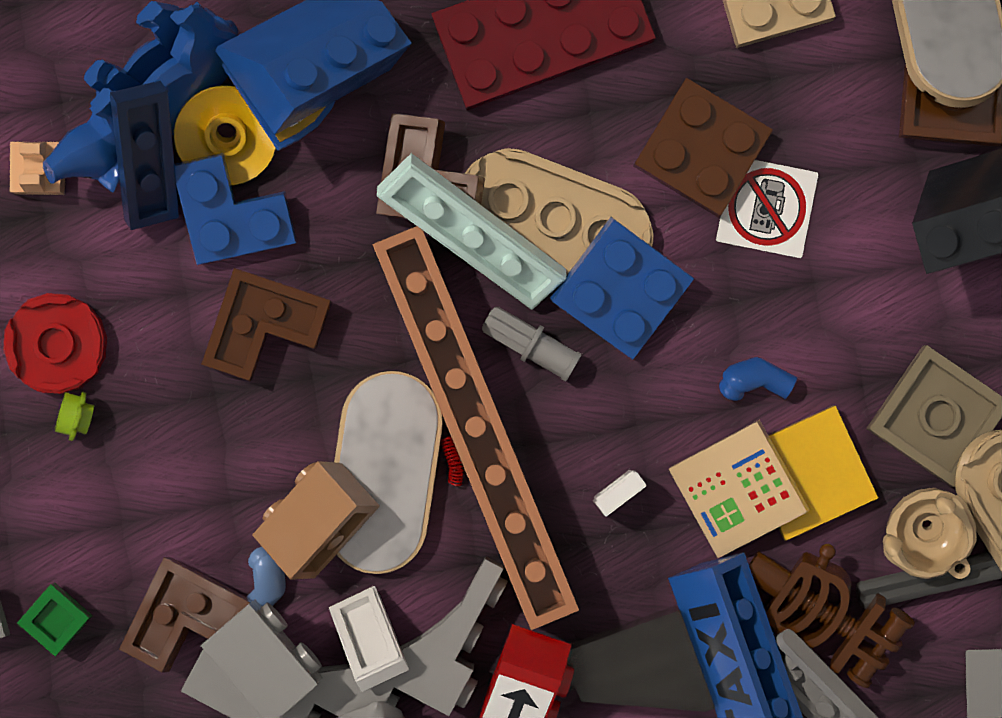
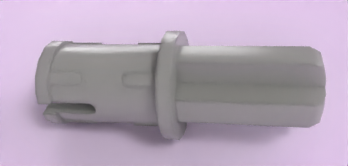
M494 307L482 327L485 334L521 354V361L525 362L526 358L561 377L565 382L581 357V353L578 351H573L543 333V326L540 325L536 329L500 307Z

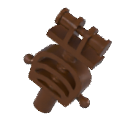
M824 544L820 547L819 557L804 552L791 571L758 551L749 563V567L756 586L773 596L767 604L765 612L775 640L778 634L786 629H790L810 648H814L825 642L837 630V634H841L842 637L846 636V638L832 656L830 669L839 674L851 655L854 654L860 659L854 667L848 669L847 675L859 686L869 688L872 684L871 679L877 670H885L890 663L888 657L884 654L885 651L898 652L903 645L900 640L907 629L913 628L915 621L904 611L892 608L889 612L890 618L885 625L882 626L876 621L886 605V598L879 593L873 598L859 620L856 621L855 617L851 618L850 614L847 615L846 612L852 588L851 578L843 568L830 562V559L836 554V550L831 544ZM813 575L821 580V588L816 595L815 591L810 592ZM803 577L802 582L797 583L798 579ZM831 583L840 591L841 600L838 606H833V603H829L827 600ZM801 607V610L803 612L794 617H789L793 614L794 611ZM814 619H819L820 623L824 622L817 628L805 630ZM867 636L877 643L875 647L865 641L864 637Z

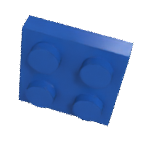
M610 217L568 273L567 279L559 285L550 299L633 360L694 278L613 217Z

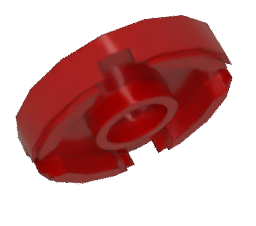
M46 293L28 299L19 307L20 309L15 313L13 319L10 318L4 332L3 351L9 369L28 387L30 386V388L43 393L64 394L65 392L82 388L98 374L106 358L107 335L101 318L89 304L71 295Z

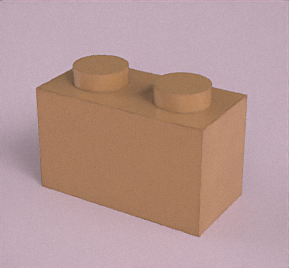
M317 461L305 467L296 477V486L285 499L278 500L265 511L262 517L264 522L253 533V537L290 580L316 578L380 507L342 463Z

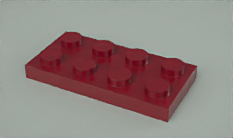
M466 0L431 13L466 111L655 41V35L642 0Z

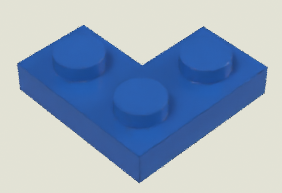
M224 153L174 164L176 185L197 265L296 243L297 239L285 191L235 202Z

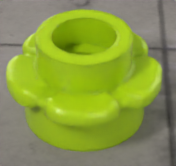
M65 392L55 432L69 435V441L75 439L77 432L87 434L91 422L94 405L85 403V392H81L80 396Z

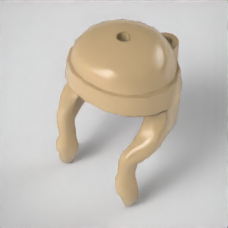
M937 488L916 490L903 497L892 509L887 522V534L883 537L886 558L909 575L923 579L943 576L947 572L957 579L967 577L971 567L966 558L970 556L977 542L975 519L964 499ZM926 520L931 521V525H930V526H928V527H923V526H922V523H923L924 521H926ZM963 564L961 569H955L956 565Z

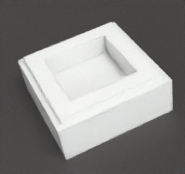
M628 470L595 495L593 502L602 514L607 517L647 485L636 471Z

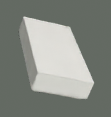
M375 586L329 607L354 679L361 692L409 670L381 596Z

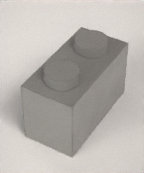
M255 599L206 640L201 647L262 718H280L320 683L323 677L317 670L322 665L304 643L301 642L298 646H295L283 632L287 627V623L271 604L266 603L264 606H261Z

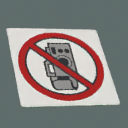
M754 160L720 216L716 241L801 258L818 173Z

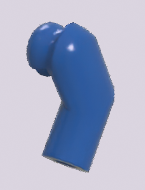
M754 357L730 365L723 372V379L719 383V390L725 398L732 401L741 400L745 392L759 387H763L786 399L792 391L797 377L762 358Z

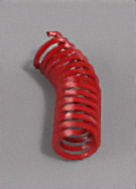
M448 436L440 440L441 446H443L442 449H445L443 450L444 455L447 456L446 459H449L447 460L448 468H450L448 482L453 486H461L463 469L460 468H463V466L459 464H462V461H460L461 459L452 437Z

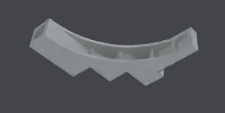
M485 556L462 601L442 620L422 635L400 646L409 667L408 671L361 692L349 664L320 667L317 670L323 677L320 683L280 718H320L321 713L313 710L315 704L337 716L364 708L378 701L388 702L395 707L400 697L391 693L394 687L447 716L450 715L455 704L464 708L478 681L470 677L474 664L458 656L461 649L468 653L471 652L484 627L476 622L485 604L494 608L508 582L500 577L504 569L503 565ZM203 649L181 692L230 718H262Z

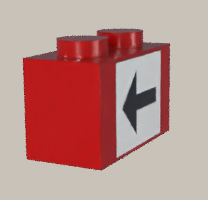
M512 624L487 689L479 718H557L561 701L556 700L555 697L556 695L563 698L566 697L575 668L566 665L571 644Z

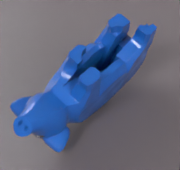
M151 1L137 15L136 23L141 27L151 29L156 39L144 43L135 50L124 68L104 60H97L86 71L84 80L91 88L96 90V97L90 102L92 106L89 108L92 111V115L87 123L68 131L51 154L43 161V169L48 181L53 184L60 179L68 177L96 179L113 193L120 183L110 92L161 81L168 91L171 134L173 136L177 117L186 102L204 89L220 86L228 77L222 67L223 61L215 50L217 46L238 35L239 31L236 24L232 20H225L217 16L213 11L203 7L198 2L187 8H179L176 5Z

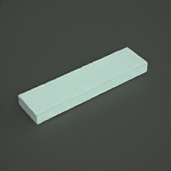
M412 153L377 186V197L531 310L567 279L566 268Z

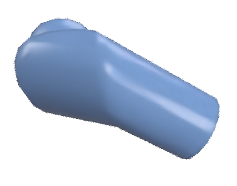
M259 547L250 554L248 559L249 566L253 569L254 590L247 598L253 601L256 599L261 606H264L266 603L273 606L284 595L286 589L285 573L265 549Z

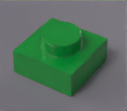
M52 583L17 624L56 657L67 647L93 615L58 584Z

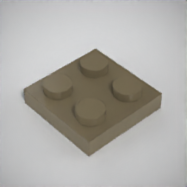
M924 345L866 429L948 486L955 487L957 465L966 447L980 435L993 431L1002 418V396L928 345Z

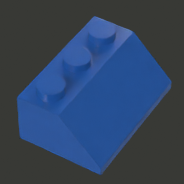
M305 0L217 46L215 51L274 135L390 71L412 43L382 1Z

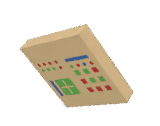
M760 420L669 468L717 558L809 511L806 502Z

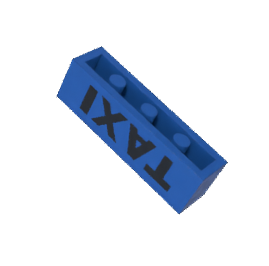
M745 553L703 562L668 578L717 717L803 718Z

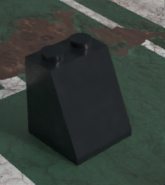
M1002 149L929 171L912 222L926 274L957 268L1002 255Z

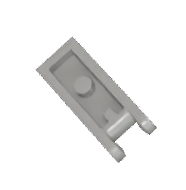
M786 629L777 635L776 642L785 653L781 657L799 708L807 718H878L794 631Z

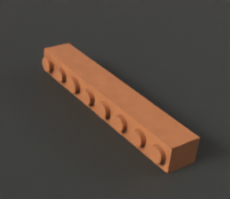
M416 226L372 244L530 629H536L579 611L423 230Z

